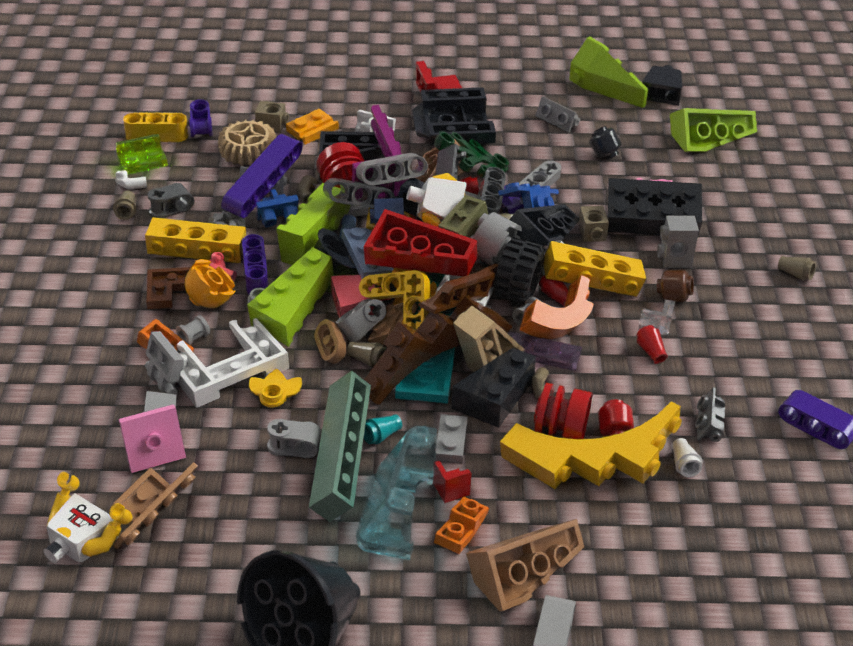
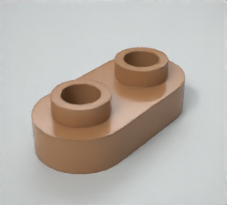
M328 319L321 321L314 334L316 344L322 359L336 364L346 355V343L336 323Z

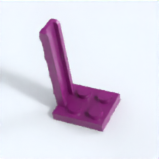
M379 104L373 105L371 113L374 119L371 120V128L384 156L401 155L400 143L394 139V131L392 127L388 126L386 113H382ZM362 162L352 163V181L362 182L356 175V169ZM395 163L388 167L389 175L395 172ZM373 168L366 170V179L373 176ZM408 179L379 185L391 190L394 196H398L401 185ZM362 188L356 190L355 199L362 197ZM381 192L377 199L385 198V192Z

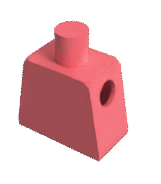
M360 275L331 276V295L339 318L352 310L361 301L369 299L362 296L359 291V284L362 280ZM373 284L371 287H369L368 290L371 291V289H373V288H380V289H382V288H381V287H375V284ZM389 298V299H379V300H380V301H387V300H391V298ZM369 306L371 311L368 314L374 315L372 312L374 306Z

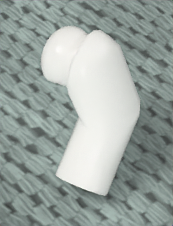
M126 170L116 171L115 181L118 185L128 190L147 188L146 177L128 178Z

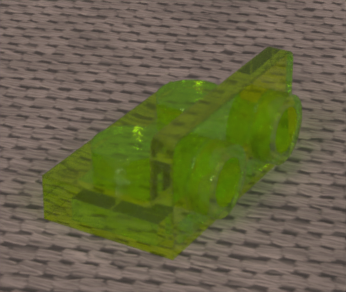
M158 134L115 143L118 163L122 170L127 171L128 175L168 166Z

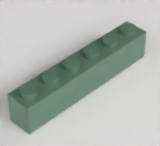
M353 371L329 387L309 508L329 522L354 508L371 385Z

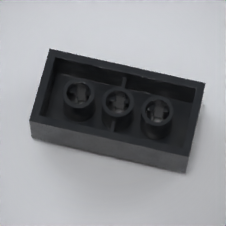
M609 178L605 213L609 222L608 232L660 235L661 225H665L666 216H695L700 232L702 226V184Z

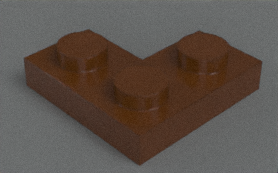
M190 267L147 269V309L173 308V291H186L184 283Z

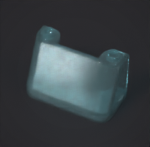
M426 426L412 427L379 465L356 532V543L361 550L410 560L413 552L412 513L415 504V498L411 492L416 493L417 486L427 481V484L433 485V469L437 450V428Z

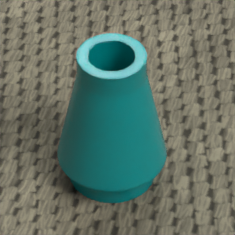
M394 414L392 416L367 419L363 439L368 444H380L394 432L402 429L401 418Z

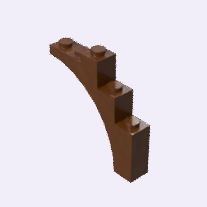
M464 296L450 317L440 312L436 314L429 312L418 329L398 322L383 342L388 348L364 379L371 385L369 398L374 403L380 405L393 388L421 364L444 351L461 346L453 323L461 313L466 312L471 306L493 320L506 333L513 326L497 312Z

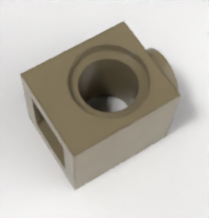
M260 100L255 111V122L262 121L263 124H269L275 133H281L284 125L289 121V113L286 112L285 103Z
M580 206L578 226L583 242L606 241L609 222L604 206Z

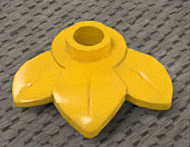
M274 369L264 379L251 377L249 380L250 391L259 396L260 402L266 407L282 405L286 398L296 395L302 387L301 377L286 380L279 369Z

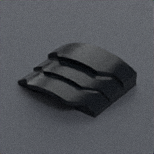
M484 87L421 90L422 103L412 110L416 135L418 137L436 139L441 131L449 135L452 132H456L467 143L470 139L477 141L479 144L495 143L496 130L493 120L488 121L487 98Z

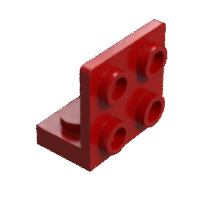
M425 61L416 62V85L420 93L421 90L462 88L456 75L432 77L431 69L427 68Z

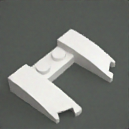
M257 318L253 319L254 327L240 328L237 320L230 321L229 327L245 351L208 367L202 364L184 341H180L177 344V349L181 352L179 354L184 359V367L180 373L178 383L196 408L219 399L220 389L260 372L266 377L274 369H279L280 372L289 369L288 352Z

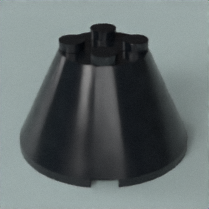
M271 550L252 559L241 575L237 590V604L242 605L244 621L240 624L250 646H336L356 610L357 600L361 596L359 586L352 581L349 574L336 562H326L285 550Z

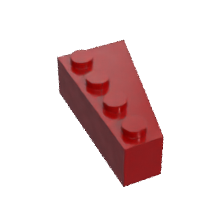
M384 209L363 246L365 264L462 277L469 275L477 260V240Z

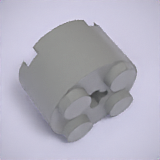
M495 212L489 215L484 213L478 221L479 228L475 235L470 237L477 240V259L488 265L499 264L507 243L513 237L520 239L517 236V231L522 232L521 226Z

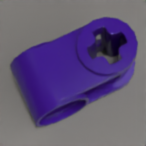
M199 99L190 103L189 123L191 137L201 134L213 136L210 108L206 100Z

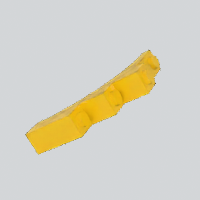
M671 401L659 414L642 425L621 434L595 439L577 440L553 437L535 432L516 423L500 441L501 457L553 489H556L561 482H566L572 471L597 486H600L605 479H610L616 469L643 484L649 476L653 477L659 470L661 464L659 452L663 449L667 437L671 432L673 434L676 433L682 423V419H680L681 406Z

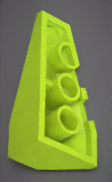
M588 37L571 62L569 80L583 89L641 108L646 107L648 88L632 72L628 73L621 66L622 62L618 58L614 59L608 53L609 49L604 44L592 37Z
M683 108L670 114L671 135L684 152H705L757 132L756 111Z

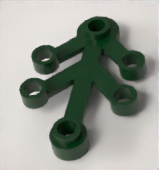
M443 131L435 139L436 143L434 145L440 151L453 145L455 140L461 145L458 153L466 151V156L469 157L462 159L458 164L460 169L465 172H470L473 166L480 162L488 164L486 166L481 165L477 170V174L481 178L484 177L489 167H497L504 171V173L508 170L509 161L504 156L498 153L492 156L473 139H470L467 143L458 133L452 132L449 135Z

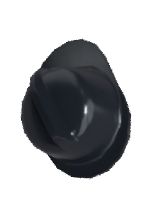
M320 229L317 234L318 241L314 248L332 257L333 270L341 264L348 268L356 269L343 240L329 229Z

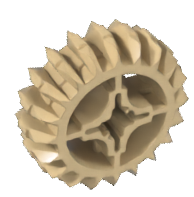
M236 121L235 124L229 123L228 127H223V131L219 132L218 149L221 157L225 158L226 162H232L233 165L251 166L276 138V133L273 128H270L269 124H263L262 121Z

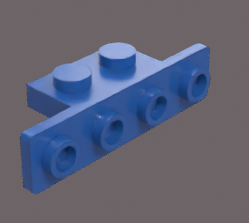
M519 183L505 185L506 189L498 191L499 196L522 198L524 209L552 206L554 201L551 196L559 194L558 189H550V186L519 185Z

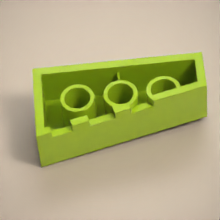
M322 183L308 197V203H302L298 207L296 215L290 214L286 218V225L280 224L276 228L281 261L293 265L312 247L314 248L318 241L317 234L320 229L324 228L334 231L339 227L340 220L345 214H348L351 205L337 203L327 198L323 192L324 183ZM333 187L332 195H338L341 188Z

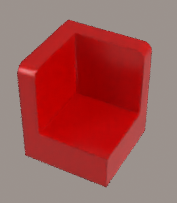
M436 461L434 462L433 485L443 502L447 503L470 495L472 474L469 469L460 471L459 468L446 472L442 463Z

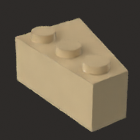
M473 306L466 312L461 313L453 323L467 367L473 372L511 348L520 351L525 350L498 324Z

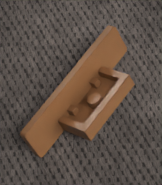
M193 462L171 485L150 467L112 504L113 506L116 503H120L132 513V520L128 523L129 527L118 537L113 546L117 550L124 543L129 546L140 535L138 529L143 524L148 527L158 517L159 513L157 510L162 505L167 508L178 496L175 492L180 487L185 490L196 477L193 473L198 465Z

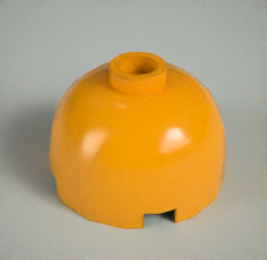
M199 259L190 267L185 277L184 285L190 301L194 305L204 308H216L224 305L235 293L232 290L235 287L233 280L221 267L218 266L214 269L209 266L210 261Z

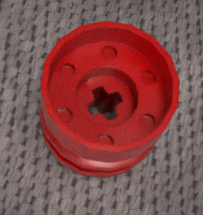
M346 142L334 143L320 153L316 162L317 171L323 183L331 178L352 181V163L363 162L364 159L359 149L353 144Z
M546 383L543 392L538 398L535 409V432L545 434L546 428H549V436L556 437L559 430L563 431L562 438L584 439L593 392L574 388L568 400L565 399L564 386L559 385L554 397V384Z

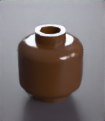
M667 270L663 272L661 279H657V293H661L666 302H684L688 300L690 295H693L694 279L693 276H689L686 270Z

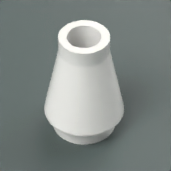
M676 439L672 443V449L674 451L677 472L685 477L696 476L702 469L703 461L701 456L688 444L686 439Z

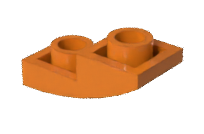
M463 497L451 509L449 520L435 533L434 543L460 554L479 529L488 513L489 507L473 499Z

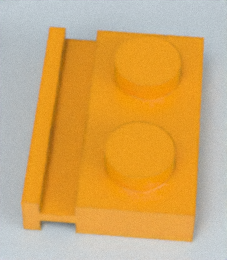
M321 109L314 110L286 124V131L298 140H303L305 145L319 139L321 131H336L339 129V122H334L333 117Z

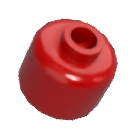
M618 399L605 402L598 410L600 434L607 437L633 429L632 408Z

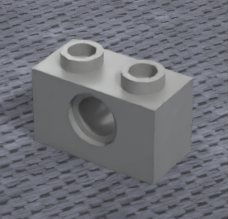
M666 216L665 225H661L660 229L662 244H658L657 256L661 258L663 268H692L699 232L695 216Z

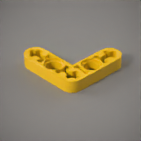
M412 270L368 275L359 284L361 295L372 300L403 297V324L414 329H418L429 314V311L421 308V311L416 315L412 313V306L415 302H422L430 297V280L426 274L420 271ZM398 279V289L391 292L389 288L391 281ZM417 279H420V284H417L416 287H414L413 282H416ZM373 284L381 286L382 288H373L371 289V291L368 290L369 287H371ZM417 293L421 294L420 297L412 296L413 294L417 295ZM412 320H421V322L416 321V323L412 322Z

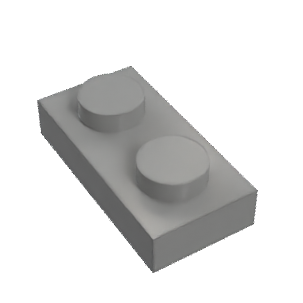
M441 414L435 461L463 462L467 416Z

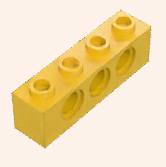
M152 218L145 234L147 254L210 260L212 253L220 252L224 255L225 262L241 263L243 258L242 239L246 236V227Z
M553 241L550 242L544 255L543 265L547 279L572 284L583 275L590 279L588 287L635 297L638 296L646 280L642 260Z

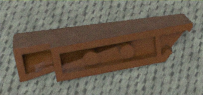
M492 264L470 275L445 282L436 294L420 302L418 306L436 314L457 307L464 296L473 301L488 296L489 290L495 282L498 264Z

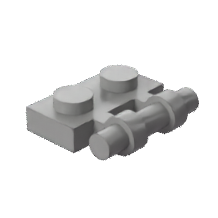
M161 331L151 332L145 353L150 359L145 364L147 374L153 381H157V386L162 393L177 395L178 391L175 388L174 382L179 380L180 373L184 367V359Z

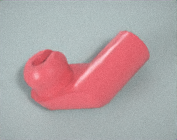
M212 253L209 266L214 269L218 266L221 267L234 282L237 272L226 268L222 253Z

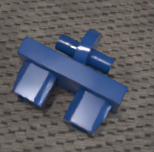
M275 189L270 190V197L262 198L263 201L256 202L257 221L261 220L265 228L276 225V217L284 216L286 222V218L290 214L296 215L298 213V196L286 197L285 194L277 195Z

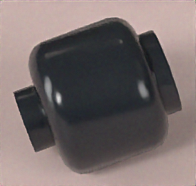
M603 126L591 133L592 137L589 143L598 158L606 157L609 160L619 154L617 150L621 147L622 143L613 128Z

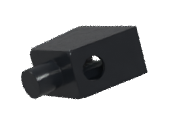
M664 65L663 67L652 66L642 82L648 88L647 101L679 106L682 91V71L673 69L670 65Z

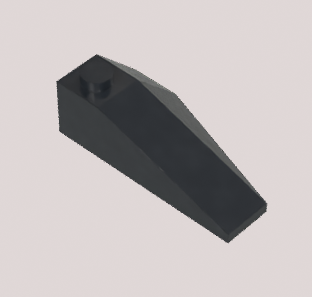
M565 204L517 209L510 221L521 226L522 232L517 231V236L520 239L548 246L551 241L560 243L580 221V218Z

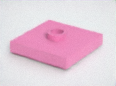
M174 404L119 419L131 473L186 458Z

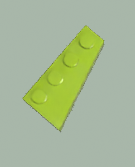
M312 247L247 304L251 326L254 327L253 319L257 318L277 341L289 347L296 331L299 332L302 328L303 320L307 314L310 315L312 313L317 299H321L331 284V276H334L332 257Z

